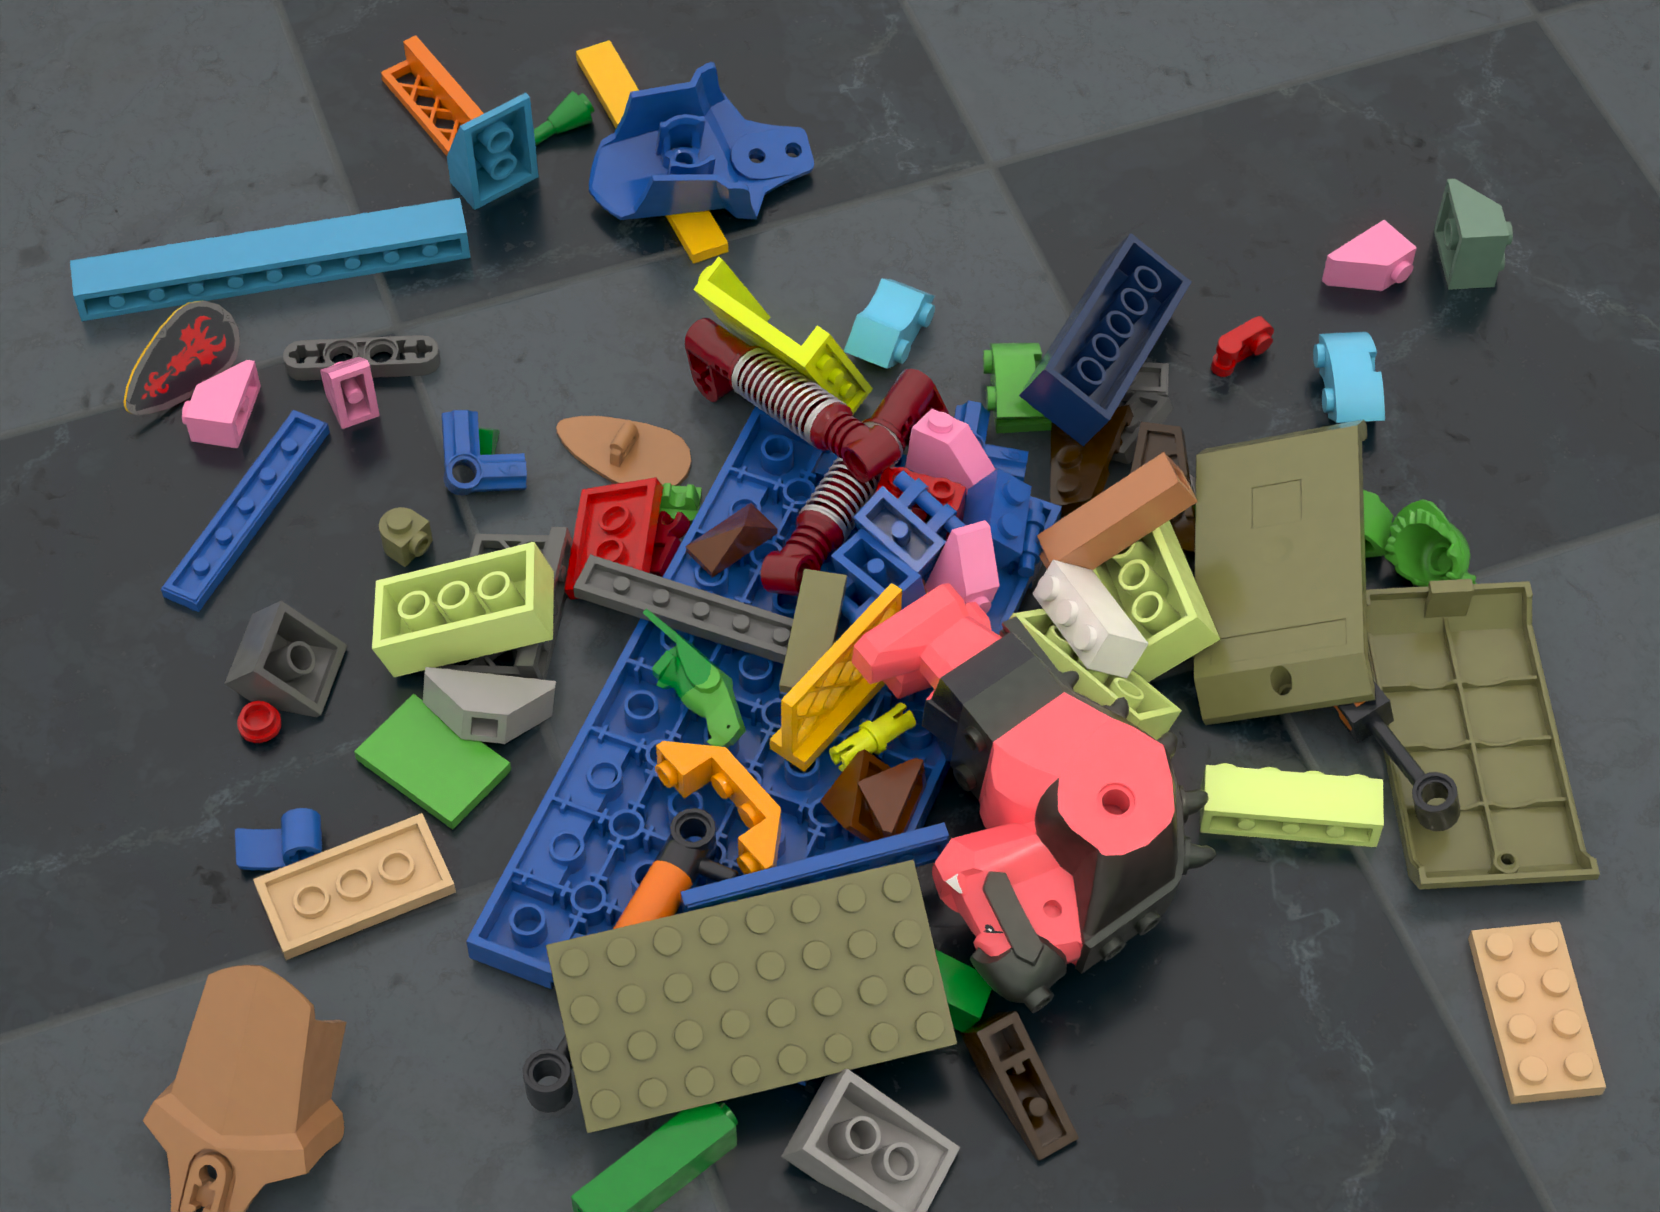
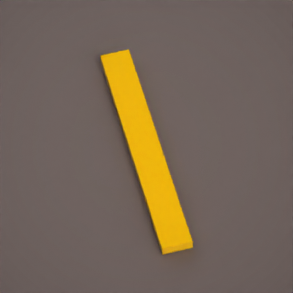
M608 40L576 51V60L614 127L617 128L624 114L630 92L638 91L639 89L611 41ZM709 210L665 215L693 264L729 252L728 242Z

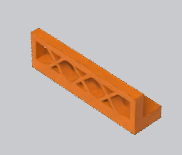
M415 35L403 41L406 60L382 71L381 78L447 156L459 126L484 113ZM410 72L416 77L414 85L398 83L396 80ZM418 96L434 98V106L417 105ZM437 118L453 120L455 123L453 130L437 128L435 126Z

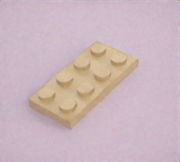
M422 813L253 879L285 960L456 893L454 882Z
M1560 922L1471 930L1468 941L1511 1104L1602 1095L1606 1084Z

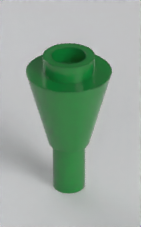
M571 91L548 116L547 121L534 129L535 146L555 133L560 134L593 123L591 114L595 110L585 94L577 95V93Z

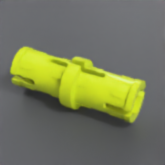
M899 702L894 708L873 722L866 720L859 725L858 732L837 746L830 748L829 754L834 764L837 765L841 761L843 763L839 766V770L843 772L861 750L865 749L871 754H881L887 749V744L908 729L915 727L916 720L912 712L908 710L903 714L907 706Z

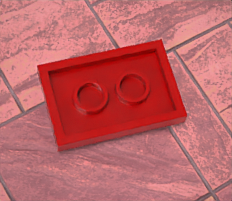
M657 477L582 489L564 591L571 600L579 599L574 597L573 587L590 554L650 573L663 486Z

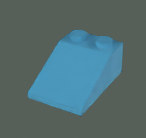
M527 93L459 126L447 154L450 183L474 210L539 177L531 101Z

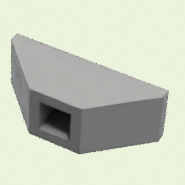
M425 667L423 703L461 739L506 744L552 717L556 681Z

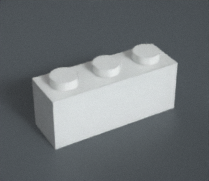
M1052 560L1032 593L1087 669L1127 678L1149 643L1093 570Z

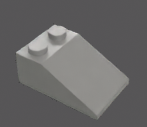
M844 1069L839 1073L825 1077L781 1157L819 1183L878 1212H927L960 1147L852 1071Z

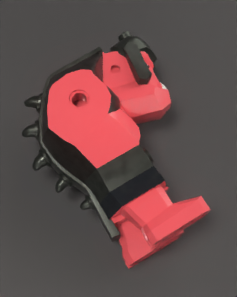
M944 583L865 633L854 645L852 664L870 685L883 681L897 699L930 687L935 689L925 700L922 726L936 736V741L953 769L954 777L964 790L971 791L979 800L980 816L987 829L951 838L932 867V877L940 899L949 908L960 913L976 936L973 942L976 951L972 954L970 960L977 972L1000 996L1010 1002L1025 1003L1029 1010L1035 1013L1047 1005L1054 997L1049 988L1066 974L1067 964L1072 962L1075 965V969L1082 974L1100 960L1107 961L1114 957L1124 948L1129 939L1138 933L1139 935H1144L1159 923L1161 916L1166 912L1174 898L1182 875H1186L1188 869L1202 867L1215 858L1216 852L1212 847L1192 844L1191 838L1184 834V823L1188 821V816L1201 810L1208 802L1209 797L1208 793L1204 790L1185 791L1182 785H1178L1171 762L1178 743L1174 733L1166 732L1156 740L1144 730L1128 721L1126 718L1129 715V705L1125 697L1117 698L1111 706H1102L1075 692L1073 687L1079 680L1078 673L1076 671L1064 673L1058 671L1017 616L1002 622L1003 630H1000L998 635L992 631L989 617L976 602L965 604L963 598L952 585Z

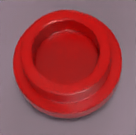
M265 701L248 703L241 710L237 720L240 735L245 740L253 743L271 740L278 734L282 725L278 710Z

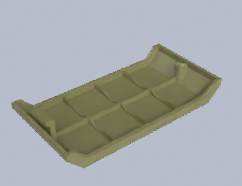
M1364 419L1206 448L1196 455V499L1198 502L1196 503L1195 581L1220 637L1219 641L1194 655V682L1202 720L1205 725L1375 700V685L1368 657L1362 460V441L1367 439V424Z
M1472 579L1429 581L1426 587L1366 590L1368 657L1373 680L1391 703L1394 721L1387 726L1425 774L1440 772L1448 775L1454 780L1458 791L1460 817L1457 823L1444 831L1426 829L1419 823L1416 817L1412 798V784L1383 749L1408 877L1418 889L1598 880L1600 872L1597 860L1586 852L1532 626L1533 593L1530 581L1473 584ZM1434 798L1427 802V804L1438 806L1446 800Z

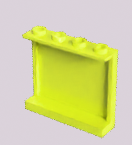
M718 257L711 266L706 267L702 271L698 284L693 290L733 335L750 346H760L846 403L853 414L856 412L873 388L828 332L817 325L801 346L768 323L771 317L723 259Z

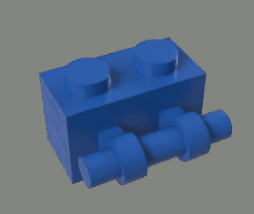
M999 468L968 489L963 523L970 525L986 520L991 529L997 571L1014 560L1019 563L1018 574L1023 577H1031L1034 575L1035 565L1040 562L1042 548L1038 544L1039 539L1037 535L1043 532L1045 528L1046 517L1042 514L1043 503L1035 499L1030 500L1032 486Z
M903 470L893 481V484L903 492L898 499L882 486L853 518L858 530L863 528L920 574L923 580L934 568L946 543L938 535L940 531L945 529L951 533L952 529L966 525L956 517L957 511L948 503L945 505L941 504L927 491L929 487L919 478L914 480ZM917 504L932 517L927 524L910 510L913 505Z
M863 528L831 555L836 574L847 575V586L841 614L849 620V626L864 613L891 583L902 589L901 610L926 594L921 575ZM852 594L863 602L861 606H858L850 599Z

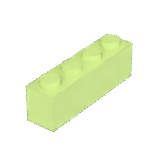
M1227 763L1205 765L1201 790L1208 793L1209 800L1200 810V833L1377 847L1384 826L1383 779H1373L1360 774L1337 776L1325 775L1319 771L1289 772L1281 771L1274 767H1264L1261 769L1240 768Z

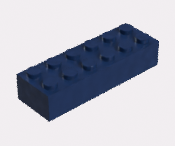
M1130 233L1105 259L1019 396L1062 429L1067 435L1084 446L1110 421L1192 281Z

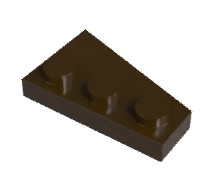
M1130 405L1117 407L1110 421L1084 446L1080 445L1051 422L1050 503L1062 506L1061 517L1067 516L1103 492L1110 475L1108 470L1109 463L1113 454L1119 453L1123 443L1121 435L1124 427L1130 426L1134 417Z
M1141 421L1131 473L1165 452L1183 471L1191 487L1185 435L1182 427ZM1193 504L1170 519V523L1183 553L1195 555V510Z

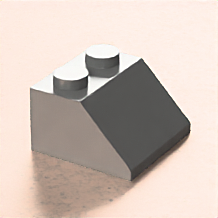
M281 600L252 614L224 684L251 702L265 701L277 710L318 717L323 712L347 644Z

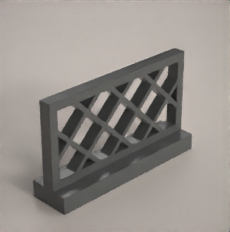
M551 527L549 535L475 534L469 556L470 558L482 555L485 548L506 549L535 542L539 549H543L542 554L554 571L553 640L513 649L517 654L514 667L496 666L493 660L506 652L503 651L475 658L467 665H454L452 663L440 666L441 669L546 680L567 595L564 588L573 543L567 527Z

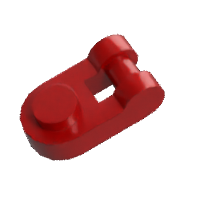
M1257 316L1222 335L1219 338L1216 354L1211 362L1212 372L1220 377L1230 376L1238 362L1253 353L1260 355L1265 352L1273 342L1274 328L1262 316Z

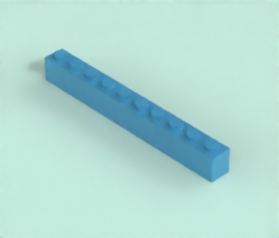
M456 198L70 260L76 306L81 321L185 305L188 302L210 301L471 257L461 200Z

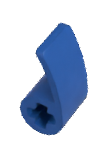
M297 808L289 810L282 815L281 829L236 828L235 850L238 868L243 870H278L323 852L321 815L312 809Z

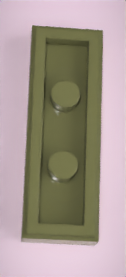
M804 569L779 684L780 692L788 693L835 643L847 586V575Z

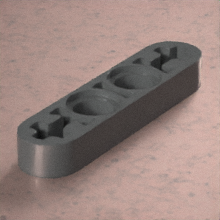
M424 335L300 340L289 344L283 352L287 374L291 378L301 381L322 380L320 370L334 365L335 363L332 362L334 356L342 353L351 355L352 359L361 357L368 360L372 378L428 375L436 371L441 362L438 343L433 338ZM378 352L392 354V357L386 362L380 363L372 360V357ZM399 353H404V360H400ZM419 353H425V358H418ZM320 356L324 357L325 363L320 362ZM305 357L304 363H299L300 358Z

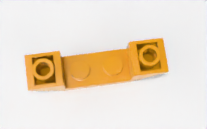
M662 741L656 745L657 765L655 766V771L667 788L674 787L685 799L711 781L712 786L721 798H730L738 807V813L742 821L749 828L747 832L738 837L739 857L737 858V864L742 873L745 875L776 867L781 837V808L726 747Z

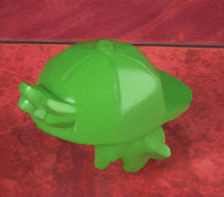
M1422 499L1407 505L1398 513L1389 527L1391 536L1384 547L1386 551L1384 557L1395 566V570L1400 576L1411 581L1413 586L1418 587L1428 586L1429 581L1472 579V583L1477 584L1475 582L1476 576L1468 573L1471 553L1464 535L1447 520L1443 512L1433 502Z

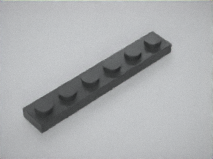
M591 554L573 587L574 597L651 621L643 614L647 608L673 629L784 664L793 624L792 618Z

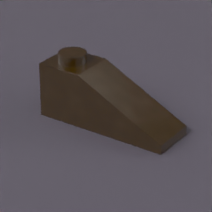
M1017 1011L999 1012L960 1033L980 1075L1036 1160H1041L1079 1139Z

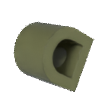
M398 507L391 509L379 521V531L385 553L404 567L415 557L423 555L433 541L430 522L409 508Z

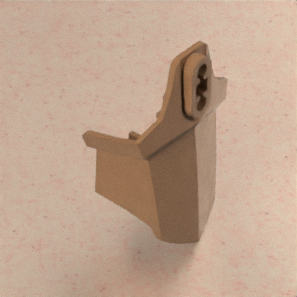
M263 965L232 966L208 975L176 1078L154 1100L143 1119L145 1125L167 1152L170 1173L171 1212H196L201 1206L205 1207L202 1212H246L254 1198L266 1184L309 1173L324 1153L343 1138V1113L332 1101L331 1097L347 1022L342 1020H316L314 1005L292 984ZM208 1165L215 1168L217 1172L216 1180L208 1174Z

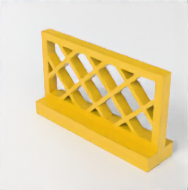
M891 583L781 700V728L770 738V749L805 772L885 685L883 681L871 685L852 664L853 648L865 633L901 611V588Z

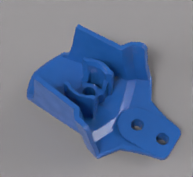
M709 62L696 69L690 82L630 92L624 114L615 132L602 139L596 151L590 172L589 193L602 208L620 220L723 208L736 218L757 219L764 195L791 180L812 172L814 159L804 129L745 120L722 92L718 82L716 65L714 62ZM793 153L797 155V157H790L787 154ZM751 159H758L761 163H754Z

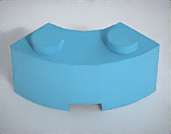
M881 278L876 293L863 312L857 314L844 352L886 369L893 367L897 363L903 364L921 327H928L932 321L935 312V305H932L935 296L898 281Z
M1367 332L1319 334V344L1314 345V366L1319 368V374L1322 376L1325 388L1322 390V408L1324 413H1328V418L1336 423L1363 419L1365 421H1385L1381 371L1375 372L1377 350L1372 337Z

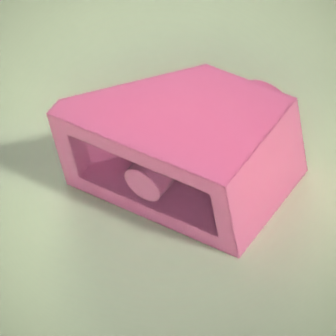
M1383 220L1327 255L1322 282L1327 286L1383 291L1394 283H1402L1410 276L1414 268L1412 264L1417 247L1386 220Z
M356 357L320 370L325 395L342 429L380 416L368 360Z
M245 360L196 385L191 400H187L182 409V422L187 425L191 442L231 448L239 447L261 387L255 361Z
M931 409L911 429L905 465L907 469L935 478H947L952 482L962 484L961 486L966 487V495L970 487L996 470L969 425L953 418L947 413Z
M986 520L952 529L926 582L925 589L928 593L941 584L950 583L963 598L965 604L976 602L985 613L990 610L991 602L1000 585L991 529Z

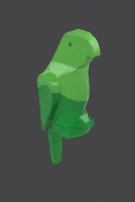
M646 608L643 614L676 643L651 668L653 670L652 674L658 680L657 686L663 689L674 688L680 700L687 708L697 715L706 718L707 728L711 735V739L707 740L708 744L726 748L734 745L746 732L734 695L732 679L690 642Z

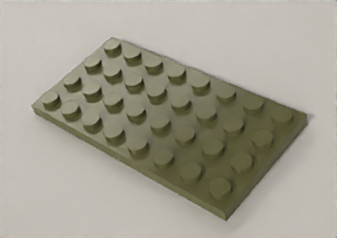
M914 859L545 945L587 1133L839 1073L844 1069L852 1070L957 1044Z

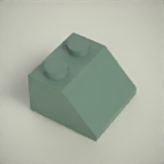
M1447 179L1434 234L1448 290L1495 287L1498 273L1503 271L1505 267L1506 246L1511 245L1513 239L1511 222L1505 221L1501 205L1457 179Z

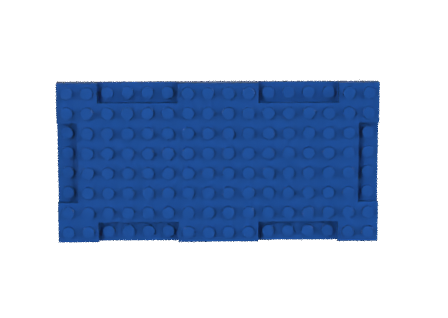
M755 406L663 578L794 619L798 596L767 592L761 581L762 563L770 552L781 551L785 546L787 540L796 530V518L799 515V511L806 505V501L815 492V488L819 486L820 481L824 479V475L829 471L833 461L838 456L830 450L821 451L813 447ZM902 454L895 467L905 468L907 455ZM1030 496V500L1035 499L1043 503L1042 514L1046 517L1044 530L1061 519L1062 506ZM749 503H752L777 528L778 534L714 577H711L686 552L685 546ZM856 525L855 528L851 530V533L848 536L845 543L859 531L856 528ZM944 529L938 535L946 541L948 531ZM832 550L829 553V556L820 567V571L836 573L831 555L837 550ZM1041 558L1040 562L1035 565L1034 575L1031 577L1020 576L1017 572L1019 563L1014 560L997 571L1000 586L991 602L990 610L986 613L990 620L991 629L999 635L1000 630H1003L1002 622L1009 620L1013 613L1018 612L1028 588H1032L1043 564ZM932 570L923 579L925 583L927 582ZM854 594L850 596V599L858 606L863 604ZM842 614L840 615L835 642L850 627L849 620ZM640 618L467 938L469 958L552 989L554 982L545 945L612 930L671 834L670 826L673 818L685 809H701L712 816L715 821L717 845L714 861L738 871L739 876L744 875L737 864V858L739 857L738 837L747 832L749 828L742 821L738 813V807L730 798H721L712 786L711 781L684 799L674 787L667 788L655 771V766L657 765L656 745L662 741L712 745L707 743V740L711 739V735L707 728L706 718L697 715L687 708L680 700L674 688L663 689L657 686L658 680L652 674L653 670L651 668L676 643L653 622ZM673 629L732 679L734 695L746 732L734 745L729 746L727 749L781 808V837L776 866L866 843L844 829L820 802L842 773L839 770V766L843 764L842 761L835 765L829 750L858 732L860 724L866 720L873 722L894 708L899 702L907 706L903 714L908 710L912 712L916 720V726L887 744V749L881 754L873 753L872 755L891 768L913 758L924 761L927 785L906 832L923 828L951 767L936 741V736L922 726L925 700L935 690L933 687L897 699L885 684L804 772L770 749V738L781 728V700L787 694L780 692L779 687L784 664ZM694 836L689 837L685 840L690 842H696L701 840L702 838ZM699 874L691 889L715 883L716 881ZM680 905L679 909L677 910L676 914H681V913H682V906H681V905ZM808 1080L798 1082V1084L806 1086Z

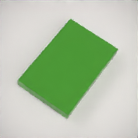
M415 694L407 699L354 751L356 760L452 830L511 771L510 762L481 741L464 740L458 737Z

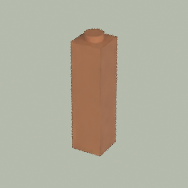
M1163 452L1038 534L1037 537L1044 550L1040 558L1046 569H1048L1052 560H1057L1094 570L1197 503L1198 501L1183 471Z

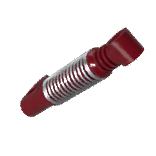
M710 318L697 320L687 331L685 349L692 378L698 390L709 401L716 402L734 390L813 447L821 451L830 450L843 459L850 473L863 483H867L901 458V451L897 441L885 427L881 425L868 427L853 416L850 407L766 349L760 346L748 345Z
M905 369L900 373L871 418L865 419L862 423L870 428L874 425L885 427L897 441L902 457L905 446H909L912 427L931 409L947 414L949 412L931 378L919 370ZM837 457L833 461V465L824 475V479L820 481L819 486L815 488V492L806 501V505L799 511V515L796 518V530L787 540L785 546L781 551L770 552L765 557L761 568V581L767 592L799 596L804 569L820 571V567L829 556V553L832 550H837L845 543L851 530L855 528L853 517L875 494L878 486L877 482L880 481L883 472L867 483H863L850 473L843 459ZM898 461L892 464L890 467H895V464L898 463Z

